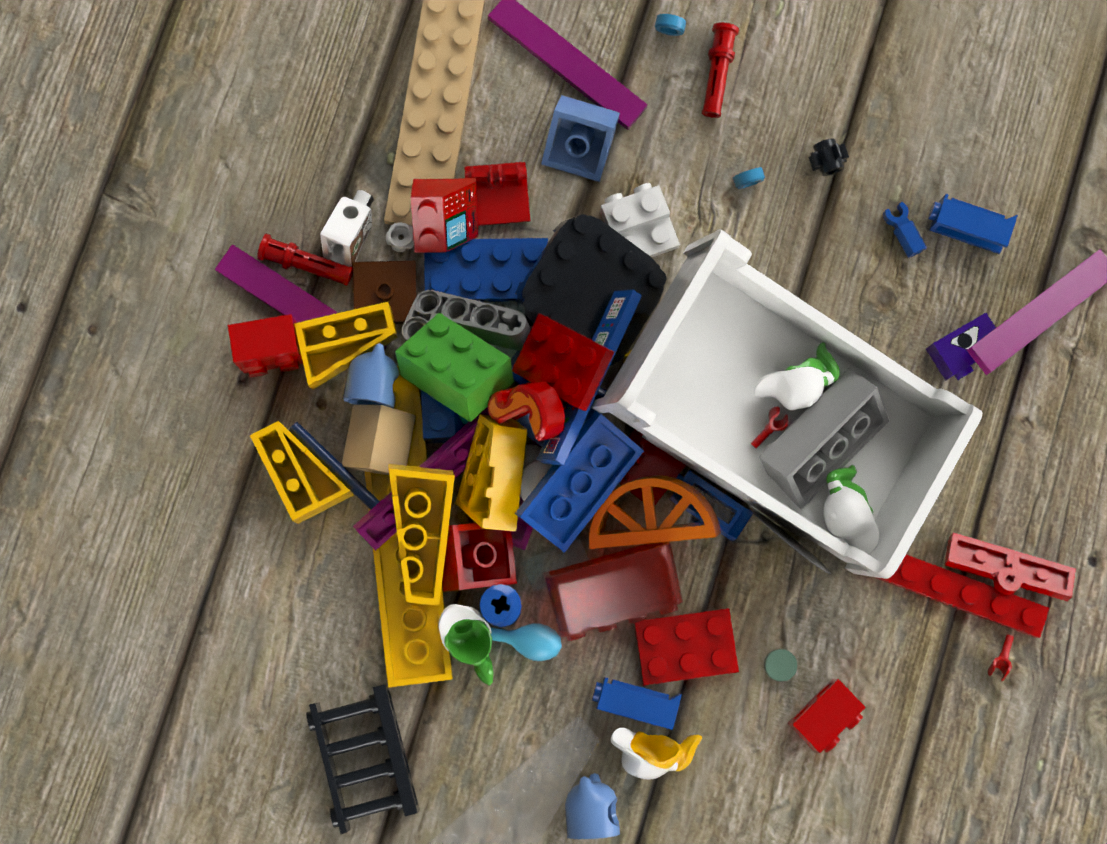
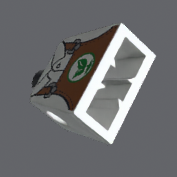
M358 190L353 200L347 197H342L320 233L324 258L353 267V262H356L372 227L370 206L374 198L369 193Z

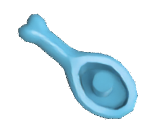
M541 623L528 624L515 630L490 627L493 641L510 644L525 658L533 661L550 660L557 656L562 648L559 634L551 627Z

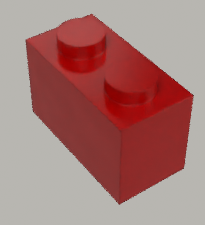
M832 679L787 724L814 752L821 753L824 750L828 753L839 743L840 738L838 735L846 727L851 730L862 720L863 716L860 713L866 707L839 679Z

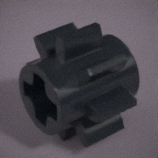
M831 138L818 142L813 146L814 152L810 153L811 156L808 157L813 171L820 170L822 176H830L844 170L843 163L847 162L846 159L849 158L845 143L838 145L836 140Z

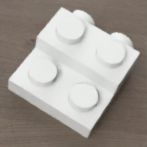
M651 183L642 184L633 190L635 194L623 197L622 193H617L605 199L606 204L601 205L600 213L603 221L649 256L655 257L679 248L680 243L671 223L670 211L660 185L652 187Z

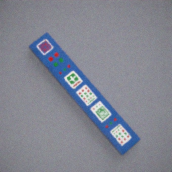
M635 290L614 291L592 338L593 341L613 350L614 355L587 411L578 409L563 401L562 405L565 415L563 430L557 437L545 440L537 457V460L543 464L562 466L565 464L642 295Z

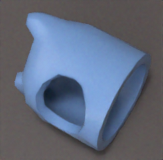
M381 343L376 344L372 352L361 354L351 361L343 394L345 402L353 405H384L394 409L393 383L399 376V369L396 363L385 355L384 346Z
M596 773L591 774L590 778L582 777L579 785L573 787L567 795L565 811L567 838L598 839L620 835V825L616 815L617 797L614 790L608 785L601 783L600 777Z

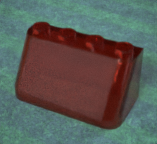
M670 542L642 544L542 573L559 636H567L568 641L583 638L586 636L585 631L598 628V632L612 630L617 627V622L627 619L629 623L646 620L648 613L658 610L660 614L677 611L678 604L683 602Z

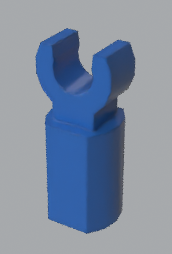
M901 202L897 205L900 217H894L891 211L886 209L883 212V218L887 224L895 228L893 232L907 258H911L927 249V246L913 221H909L907 218L909 213L908 207L905 203Z

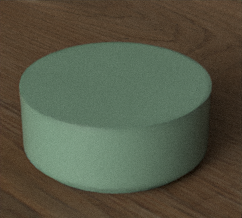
M773 650L765 658L764 670L772 680L779 682L788 681L797 671V660L787 650Z

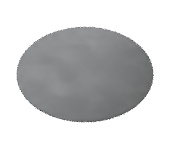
M749 507L768 528L793 549L826 573L831 574L798 541L766 516Z

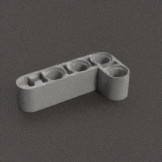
M425 290L415 298L401 330L404 339L407 341L433 317L441 313L488 344L520 351L531 331V327L526 316L518 310L435 290Z

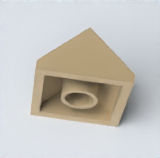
M353 405L342 460L343 467L389 475L388 464L407 466L416 415L384 405Z

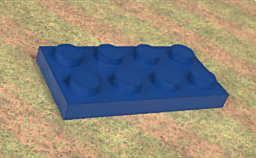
M548 238L472 239L448 252L424 253L425 290H435L480 302H517V294L515 292L519 282H523L546 247Z
M595 411L580 430L563 466L552 465L515 514L565 553L644 450L605 416Z

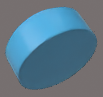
M672 14L657 15L655 22L657 31L671 36L684 34L686 27L685 19Z
M762 167L742 172L733 177L735 187L738 189L756 185L765 179Z

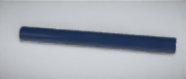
M295 422L289 428V431L370 510L380 502L298 422Z

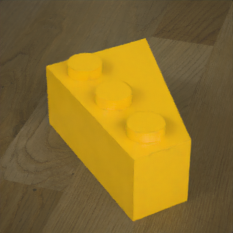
M388 302L294 323L307 383L312 390L348 369L351 361L357 356L372 352L376 344L381 343L383 346H386L398 338L392 310Z
M480 414L455 504L482 529L516 531L518 516L515 512L519 509L527 429L512 418L498 424L490 415Z
M279 421L250 435L292 521L299 524L354 496Z

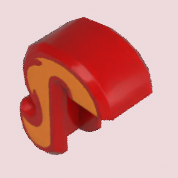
M536 381L521 384L515 388L497 391L490 396L488 401L489 415L498 424L511 418L517 420L529 414L528 419L535 439L538 441L557 437L563 430L565 415L562 402L555 389L546 382Z

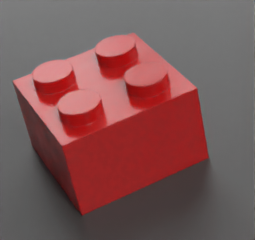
M292 314L228 325L233 363L244 374H249V377H259L268 374L267 370L280 368V371L283 372L297 370L300 364H303L294 323H297Z

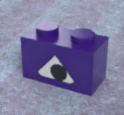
M987 313L975 318L926 348L945 381L953 376L960 380L974 371L971 366L976 362L967 352V349L996 328Z

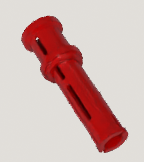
M724 22L713 24L712 48L708 50L711 65L702 114L710 118L721 117L729 63H732L735 59L733 47L735 36L739 35V27Z
M266 233L259 245L257 259L260 261L266 259L281 264L282 268L286 270L295 267L344 284L345 286H348L353 274L352 266L349 267L300 250L299 246L294 242L287 244L272 239V236Z

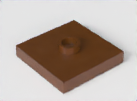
M416 260L353 262L354 309L388 302L392 310L394 323L404 324L411 306L417 297Z

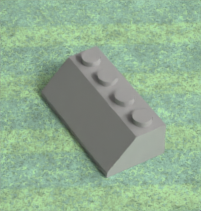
M848 368L839 376L836 382L830 385L817 402L808 407L797 420L792 421L787 426L785 432L775 442L770 443L759 456L767 474L800 509L827 484L826 478L829 472L843 468L889 422L878 388Z

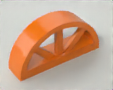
M646 476L615 489L601 505L591 523L589 549L714 538L721 534V529L711 504L696 488L682 480L669 476ZM652 487L665 488L682 496L681 500L660 526H657ZM642 489L646 527H643L615 504L630 490ZM690 504L694 506L703 522L675 524ZM609 513L628 529L604 531Z

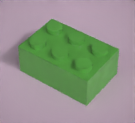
M441 313L433 317L395 351L401 377L469 422L473 421L488 407V401L492 394L507 389L514 382L511 358Z

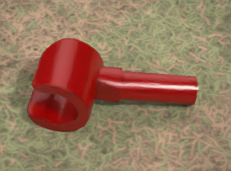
M779 406L771 408L768 414L769 423L751 442V445L756 449L774 431H783L787 428L789 422L788 414L781 420H775L780 413Z
M1006 635L999 657H996L988 668L989 676L993 674L995 668L1000 669L1003 673L1001 681L1006 679L1012 669V664L1008 660L1014 640L1012 635Z

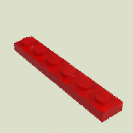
M907 554L897 571L890 578L874 577L1034 638L1041 637L1050 609L1014 594L1003 595L995 587Z

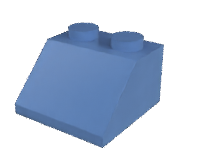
M561 95L553 113L541 164L600 182L620 112Z

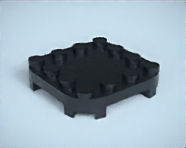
M581 214L561 222L553 230L555 233L523 282H519L515 292L517 294V306L519 311L526 316L529 325L532 327L540 313L592 340L614 291L635 290L642 296L610 364L612 366L619 362L629 351L660 301L667 278L655 260L602 220L590 215Z

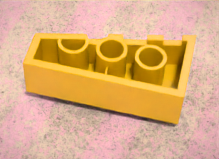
M388 464L406 602L439 606L455 475L451 470Z

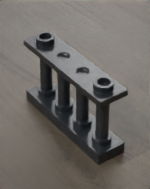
M388 684L373 687L374 694L369 695L370 699L326 711L321 710L320 702L309 705L310 712H306L310 731H316L334 808H330L331 821L334 828L339 827L340 834L351 830L349 820L396 807L397 810L403 809L405 817L420 811ZM372 711L374 714L379 713L382 726L377 727V731L329 743L325 724ZM379 743L382 746L387 745L390 758L385 759V763L337 775L333 756ZM388 775L390 778L395 777L398 790L393 791L394 795L345 808L341 788Z

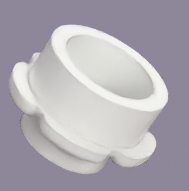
M402 222L394 223L386 233L387 244L391 245L392 249L396 252H404L407 248L411 249L414 246L413 227ZM399 235H403L404 239H398Z

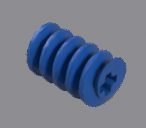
M503 584L493 585L481 596V614L493 626L507 627L515 623L519 618L522 609L520 596L510 586ZM502 598H506V604L510 607L509 611L503 610L500 615L496 614L497 609L493 606L494 601L500 602Z

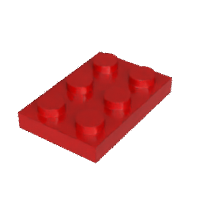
M539 313L514 364L512 372L530 382L548 383L555 389L560 399L578 409L587 411L614 355V351Z
M729 608L634 621L643 685L739 672Z

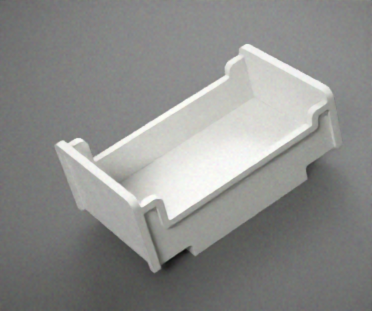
M719 229L689 244L683 252L688 257L605 396L596 399L591 408L599 413H611L643 434L642 438L795 535L806 537L846 562L845 569L851 573L884 579L890 578L900 566L982 418V411L947 390L934 388L748 265L747 262L752 255L750 250L732 239L723 230ZM822 342L826 343V349L837 362L840 376L850 368L878 388L889 422L843 467L848 468L851 465L856 467L857 473L852 482L864 489L868 503L873 509V517L879 530V542L870 554L850 546L844 538L835 537L829 532L823 515L824 504L830 494L827 484L800 509L767 474L759 456L785 430L774 431L757 449L751 445V442L769 423L768 414L771 408L780 407V413L775 420H781L788 414V425L792 421L797 420L808 409V407L788 410L775 397H755L754 389L759 380L769 373L785 371L789 366H798L808 358H816L817 347ZM830 385L824 387L823 393L830 387Z

